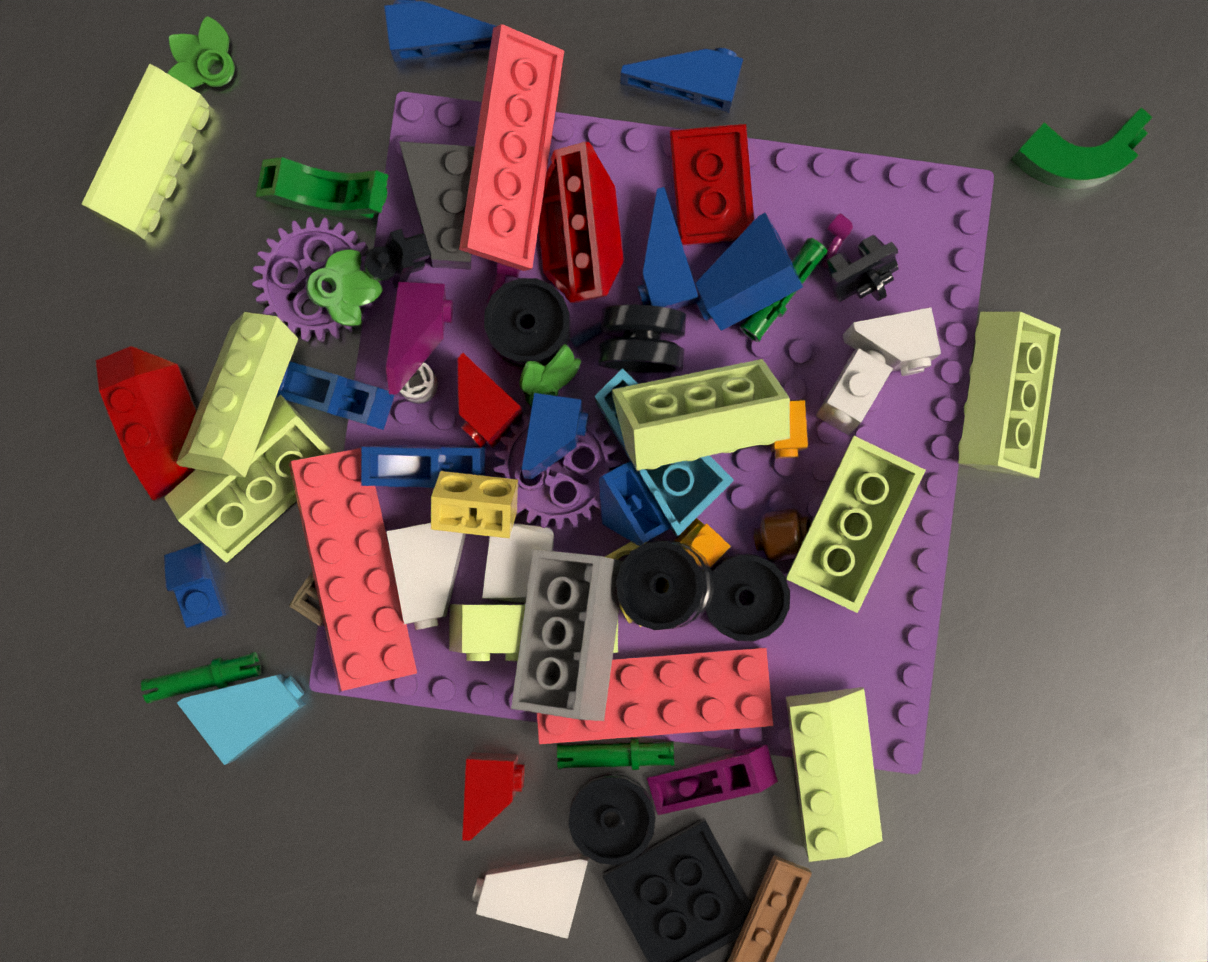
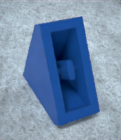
M632 461L599 478L601 515L604 526L638 546L643 545L671 528V525Z

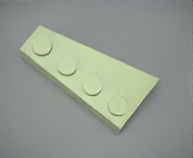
M450 604L449 651L466 653V661H490V653H505L506 661H518L525 605ZM618 620L613 653H618Z

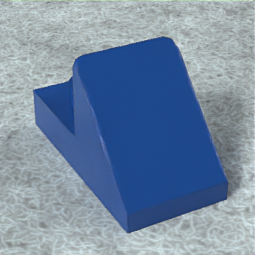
M202 543L164 555L166 589L175 593L186 628H191L226 615Z

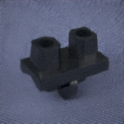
M402 229L390 232L384 247H375L368 252L364 266L367 274L374 280L387 281L393 277L392 283L394 288L398 287V282H407L411 273L424 269V260L429 259L431 252L423 233L405 238Z
M875 235L862 240L858 245V253L862 257L861 259L851 263L845 253H839L828 259L827 267L832 279L833 294L839 302L854 294H857L861 299L870 293L877 301H881L887 296L884 286L894 281L892 273L899 270L896 261V254H898L896 246L892 241L885 245Z

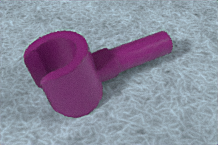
M841 213L836 216L827 228L828 231L836 236L821 263V266L827 269L828 259L836 255L839 247H841L843 241L853 229L852 222Z
M498 263L496 280L486 303L505 284L506 276L518 278L520 270Z

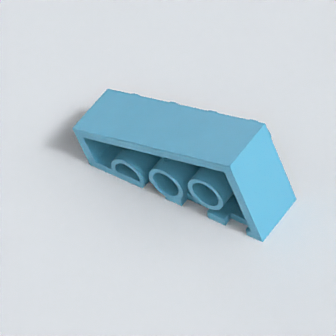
M622 368L595 395V402L631 461L625 449L612 389L638 383ZM710 455L700 457L694 461H680L661 465L656 469L638 470L671 525V530L675 537H678L734 481Z

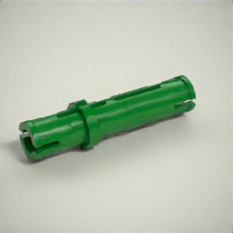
M807 238L805 244L792 259L793 266L802 284L821 259L828 253L827 249L813 238ZM797 291L750 315L741 324L740 330L753 341L760 342L776 318L783 317L787 309L785 306Z
M256 652L228 660H223L220 657L213 659L211 664L150 679H142L141 691L158 688V690L144 694L143 698L149 704L153 701L213 686L222 689L228 687L230 682L259 677L262 672L261 664L248 668L244 667L260 661Z
M631 739V743L557 744L558 769L632 766V770H640V766H675L674 741L639 743V739Z

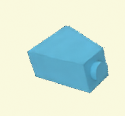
M283 674L186 697L177 702L224 765L236 760L306 705L301 698L304 695L301 686L293 677L289 676L286 679Z

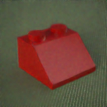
M462 353L458 357L459 415L465 422L461 428L480 447L486 442L494 448L501 441L500 438L504 437L511 430L510 426L512 424L516 425L522 419V408L468 356Z
M472 752L467 757L463 841H471L513 802L516 792H522L525 779V764H518V754Z

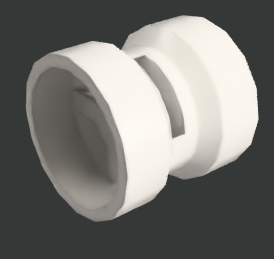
M423 363L400 392L412 403H425L432 399L437 392V377L429 365Z

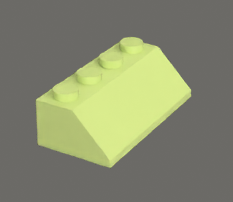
M149 64L86 193L82 205L104 222L145 240L148 232H153L159 222V209L164 198H169L175 189L177 182L175 175L180 165L185 164L191 156L193 150L191 142L197 130H202L208 120L209 104L203 96L156 66Z
M1020 311L980 312L979 323L975 331L976 344L973 363L969 371L970 385L968 398L964 405L963 432L958 445L959 464L979 470L1039 478L1060 328Z
M244 312L230 326L176 462L179 466L246 477L298 341L297 336L277 316Z
M763 359L612 389L625 449L637 471L656 469L661 465L680 461H694L700 457L718 453H732L738 449L756 445H770L775 441L790 438V398Z
M280 395L274 401L245 478L196 469L164 498L177 520L227 563L297 501L289 467L290 461L334 452L309 423Z
M853 436L786 579L858 613L926 470Z
M864 687L787 696L786 703L804 847L808 861L850 857L883 841Z

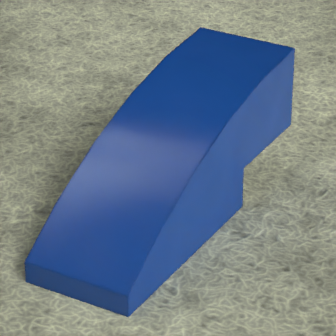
M290 361L276 397L282 395L287 401L384 430L395 395L389 394V391Z
M382 445L361 447V486L434 488L440 471L485 476V446Z

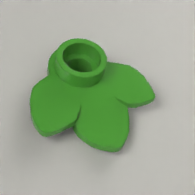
M208 16L205 17L199 28L198 36L193 34H172L169 36L171 53L178 63L167 74L190 88L202 84L220 87L232 79L235 66L232 58L227 53L229 37L225 29L216 20ZM214 64L222 65V70L218 74L210 73V69Z
M342 250L332 254L327 259L324 268L314 271L306 282V292L310 300L320 307H325L331 318L344 326L361 325L362 316L359 306L375 301L383 290L378 280L371 278L367 272L360 271L361 253L356 250ZM322 281L330 283L332 286L331 293H326L322 289Z
M566 344L561 347L556 356L546 366L535 361H528L521 374L519 387L523 390L526 402L531 407L534 393L558 396L559 389L568 384L578 372L581 360L579 358L574 359L573 352Z

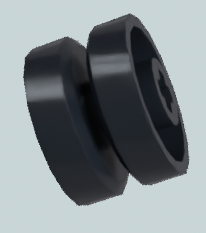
M518 278L503 284L491 296L485 309L484 328L493 351L505 364L519 370H523L528 361L539 362L546 366L564 344L568 345L571 333L570 312L564 297L551 284L537 278ZM527 319L530 323L535 322V324L530 329H524L521 322Z
M614 305L602 308L601 331L613 338L600 343L598 365L617 371L623 368L626 372L675 373L682 371L684 348L670 341H675L685 336L686 314L679 310L650 305Z
M677 541L647 542L632 550L622 562L616 580L618 600L625 613L638 625L652 630L685 627L698 620L710 606L714 593L713 571L706 558L694 547ZM663 578L667 579L669 582V589L667 592H664L662 589L666 585V582Z
M737 553L720 560L711 569L714 578V593L710 606L705 612L709 621L721 634L736 641L754 642L770 636L783 624L790 609V589L785 575L774 563L755 554ZM743 590H750L754 595L753 601H747L745 605L741 604L739 594Z
M605 772L592 776L579 786L571 801L568 825L572 840L583 855L600 864L618 865L632 861L646 850L654 835L656 816L650 795L639 781L625 773ZM609 812L617 813L619 815V823L613 825L610 820L604 821L605 815Z

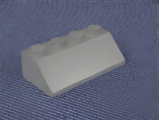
M533 549L511 709L579 720L604 721L620 605L616 580L623 561L602 556Z

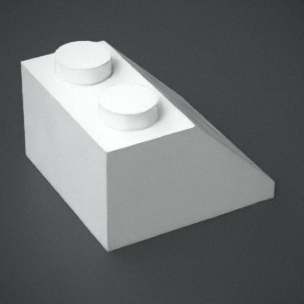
M931 307L853 322L843 334L844 342L855 350L858 348L865 352L874 350L882 354L885 358V364L893 368L891 372L900 370L901 376L924 372V368L932 366L931 361L941 354Z

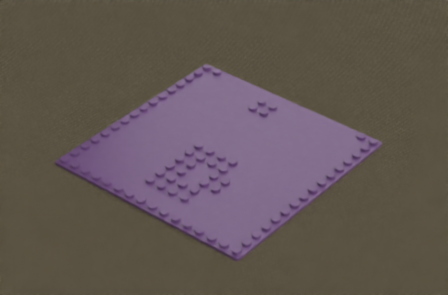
M404 91L397 94L385 174L389 175L386 186L387 199L382 207V212L378 215L374 248L384 247L390 232L402 229L405 238L423 233L399 141L475 146L482 102ZM555 112L547 170L552 163L550 159L554 150L585 141L591 143L616 188L624 260L607 296L570 303L565 295L543 273L538 226L533 267L526 271L520 270L518 278H537L551 284L564 297L570 312V338H575V335H580L582 331H587L589 327H594L596 323L599 325V322L601 323L602 308L614 305H642L637 286L643 284L642 273L658 188L665 187L678 229L670 131L682 129ZM748 138L754 220L766 212L777 230L791 261L805 244L807 238L817 240L828 250L836 236L828 231L827 228L836 216L841 213L852 222L853 229L843 241L841 247H839L836 255L845 253L851 263L861 259L862 257L858 253V245L862 240L875 235L885 245L892 241L898 249L896 261L899 270L892 273L894 281L884 286L887 296L881 301H877L870 293L861 299L857 294H854L839 302L833 294V284L828 269L821 266L822 258L802 284L803 288L799 289L785 306L787 309L783 317L776 318L760 342L753 341L740 330L741 324L747 318L721 331L713 319L705 320L697 303L676 309L686 314L685 336L670 342H674L684 348L683 370L675 373L627 372L638 384L763 359L789 396L790 401L805 400L808 447L804 451H798L799 457L775 459V452H771V446L765 445L746 447L732 453L710 455L734 479L697 517L703 524L707 523L731 546L712 565L711 569L720 560L737 553L755 554L770 561L766 557L764 550L757 551L754 541V528L760 527L761 517L767 512L797 509L802 514V517L808 516L811 524L853 436L913 463L926 471L858 613L787 579L786 581L790 589V609L783 624L770 636L754 642L736 641L721 634L709 621L706 612L698 620L685 627L652 630L643 626L639 627L635 621L629 624L619 607L618 653H613L612 660L767 648L773 726L640 737L733 750H744L767 744L770 755L793 758L786 697L864 687L874 769L918 774L922 768L959 468L958 445L962 438L965 418L964 405L968 395L969 371L972 362L994 174L990 170ZM733 242L683 246L694 284ZM472 254L471 270L433 268L429 257V259L424 260L425 267L423 270L410 274L407 282L445 284L446 299L453 300L452 323H445L444 339L424 361L437 377V392L432 399L420 404L410 402L399 392L394 396L384 430L348 419L344 451L358 449L362 446L478 445L461 428L465 422L459 415L458 357L462 353L468 356L519 404L523 413L530 418L532 407L526 402V396L519 387L523 370H519L502 361L493 351L484 328L485 309L488 305L486 301L496 280L497 262ZM506 276L505 283L518 278ZM393 277L387 281H378L382 286V293L375 301L371 302L373 304L372 309H364L365 321L362 323L354 381L379 387L387 391L389 389L386 363L398 287L394 288L392 283ZM695 284V287H696V290H697V293H698V299H700L701 296H700V293H699V291H698V289H697V286H696V284ZM932 308L941 354L931 361L932 366L924 368V372L908 376H901L900 370L891 372L864 419L849 435L816 417L817 412L855 350L846 344L843 339V334L853 322ZM527 319L521 322L524 329H530L535 324V322L530 323ZM601 332V334L599 333V335L594 336V338L592 337V339L589 338L587 342L585 341V343L577 347L569 340L567 346L573 352L574 359L579 358L581 363L573 379L559 389L558 396L582 400L583 410L589 413L588 425L598 419L600 420V425L596 430L597 434L610 432V437L604 442V445L616 446L617 451L609 455L608 458L609 460L619 461L621 466L630 460L595 402V395L619 372L598 365L600 343L613 337ZM521 419L516 426L522 428L524 426L523 420ZM510 430L504 437L512 439L514 433ZM502 441L494 448L485 442L482 445L485 446V476L505 478V475L494 472L495 467L504 465V460L496 457L495 452L507 451L508 447ZM579 449L572 456V463L579 469H587L594 462V455L587 449ZM563 458L549 467L551 469L550 476L555 477L560 472L583 485L588 483L587 478L566 469L563 465ZM522 471L520 474L521 482L527 486L538 484L542 477V472L533 479L524 478ZM569 483L558 485L554 492L555 499L563 504L572 502L577 494L575 487ZM376 486L386 535L387 531L431 523V496L434 488ZM594 506L589 509L592 515L591 521L582 514L577 516L578 527H574L569 519H564L562 530H558L555 520L550 519L547 526L554 533L553 551L605 557L631 541L602 524L601 510ZM526 509L515 517V524L541 526V517L539 516L531 524L526 522L529 512ZM670 528L648 542L674 541L677 537H675ZM466 534L447 616L437 618L438 626L415 630L414 623L407 624L417 674L339 692L325 627L318 625L309 682L310 689L319 693L537 722V713L511 709L518 661H506L505 653H490V661H466V653L449 651L450 604H526L482 598L490 536ZM628 555L622 556L619 560L624 561ZM794 559L772 563L775 564L786 578ZM743 590L739 594L740 603L743 605L747 601H753L754 595L750 590Z

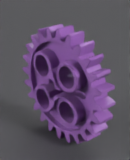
M308 217L306 228L304 229L296 221H292V233L288 234L285 230L279 228L278 232L281 237L279 242L269 238L266 240L272 248L271 252H258V255L265 261V265L255 266L253 270L263 276V279L253 282L252 285L258 290H263L264 293L255 298L256 302L259 304H269L263 311V315H277L285 325L288 324L287 327L295 335L301 330V338L305 342L310 340L312 332L316 334L318 341L321 343L325 341L326 332L328 331L336 339H340L339 327L344 325L335 322L325 307H319L318 311L313 315L303 314V304L306 300L310 299L306 292V282L314 271L324 268L327 259L332 254L342 250L359 251L361 253L360 271L366 272L364 266L366 256L362 257V255L368 250V246L365 242L354 245L358 238L357 233L353 230L344 236L345 227L340 222L331 230L330 222L327 218H323L320 227H316L312 218ZM327 246L330 248L329 256L324 261H312V253L317 247ZM290 267L297 268V279L293 283L283 284L281 282L282 272ZM322 281V289L326 293H331L332 286L330 283ZM299 292L295 299L292 301L288 300L290 294ZM369 303V304H367V305H363V306H359V307H360V309H361V307L371 308V309H372V308H373V304H372V303ZM361 314V316H362V320H361V321L364 322V321H365V318H364V316ZM344 326L348 331H354L353 326Z
M523 413L521 416L524 426L522 428L514 424L510 426L514 437L512 439L508 437L500 438L502 443L508 447L507 451L495 452L496 457L504 460V465L495 467L494 472L505 475V478L518 480L516 515L526 509L529 511L527 523L531 524L539 516L541 517L542 528H546L551 519L555 520L558 530H562L564 519H569L574 527H578L577 516L580 514L591 521L592 515L589 509L594 506L601 510L599 478L609 473L610 469L620 466L619 461L609 460L608 458L609 455L617 451V447L604 445V442L610 437V432L597 434L596 430L600 425V420L593 421L587 426L586 436H578L577 447L562 457L564 459L563 465L566 469L588 479L586 485L560 472L555 477L550 476L551 469L548 467L542 472V477L538 484L527 486L521 482L520 474L530 418ZM579 449H587L594 455V462L587 469H579L572 463V456ZM562 483L572 484L577 492L575 499L567 504L559 503L554 496L555 489Z

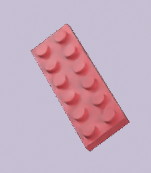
M503 24L494 27L459 250L526 271L533 267L564 50Z
M361 448L290 461V472L339 692L417 674L407 624H404L395 573L376 486H361Z
M767 648L612 660L604 721L579 720L537 713L539 744L773 726Z

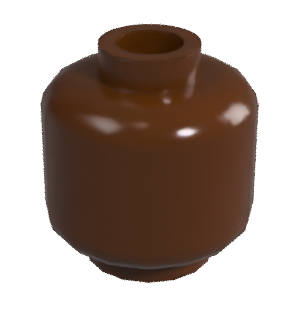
M793 508L765 513L761 517L760 527L754 528V541L757 551L764 550L766 557L772 562L795 559L811 526L808 516L802 517V514Z

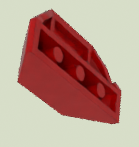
M585 141L553 151L550 159L552 163L546 172L539 220L543 273L565 295L570 303L607 296L624 262L616 188L591 143Z
M129 346L96 360L98 387L127 462L152 501L168 495L195 470L179 466L176 462L197 409L178 364Z

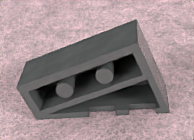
M399 141L422 230L431 252L430 259L433 268L471 270L472 254L459 250L475 146Z

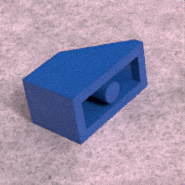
M534 393L522 464L524 478L533 479L575 449L578 436H586L589 413L582 412L581 399Z

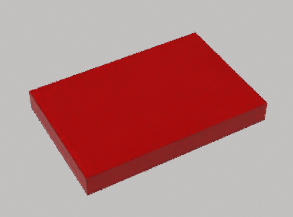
M746 124L671 130L670 143L677 224L682 245L692 246L734 242L754 221Z

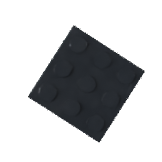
M705 819L644 851L632 861L622 863L603 874V879L648 962H696L738 939L752 906Z

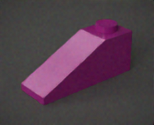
M398 282L386 363L389 394L397 395L444 339L445 323H452L453 300L446 299L445 284Z
M765 744L648 777L647 781L657 815L760 793L777 783L778 779L768 746Z

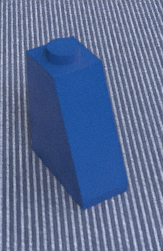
M766 212L759 215L695 283L701 296L700 299L696 300L701 314L706 321L713 319L721 331L803 288L786 248Z

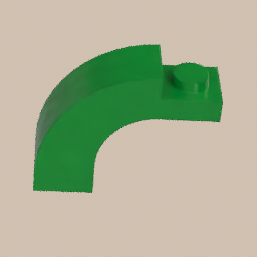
M1141 107L1108 142L1095 147H1081L1071 144L1044 122L1010 160L1032 178L1050 186L1064 189H1080L1095 186L1117 175L1139 156L1133 149L1148 134L1143 127L1152 119V116Z
M283 157L262 160L255 197L312 213L351 219H373L374 213L382 212V207L387 199L386 186L389 175L377 170L357 173L332 172L303 165Z

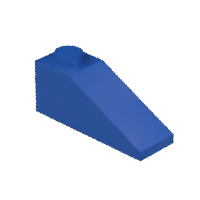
M396 0L393 2V5L384 6L389 47L394 62L490 50L495 25L424 1Z
M715 48V50L702 49L622 66L620 84L729 113L743 58L736 57L737 54L732 50Z
M665 187L657 189L642 273L643 284L637 286L642 305L666 307L676 310L696 304L698 293Z

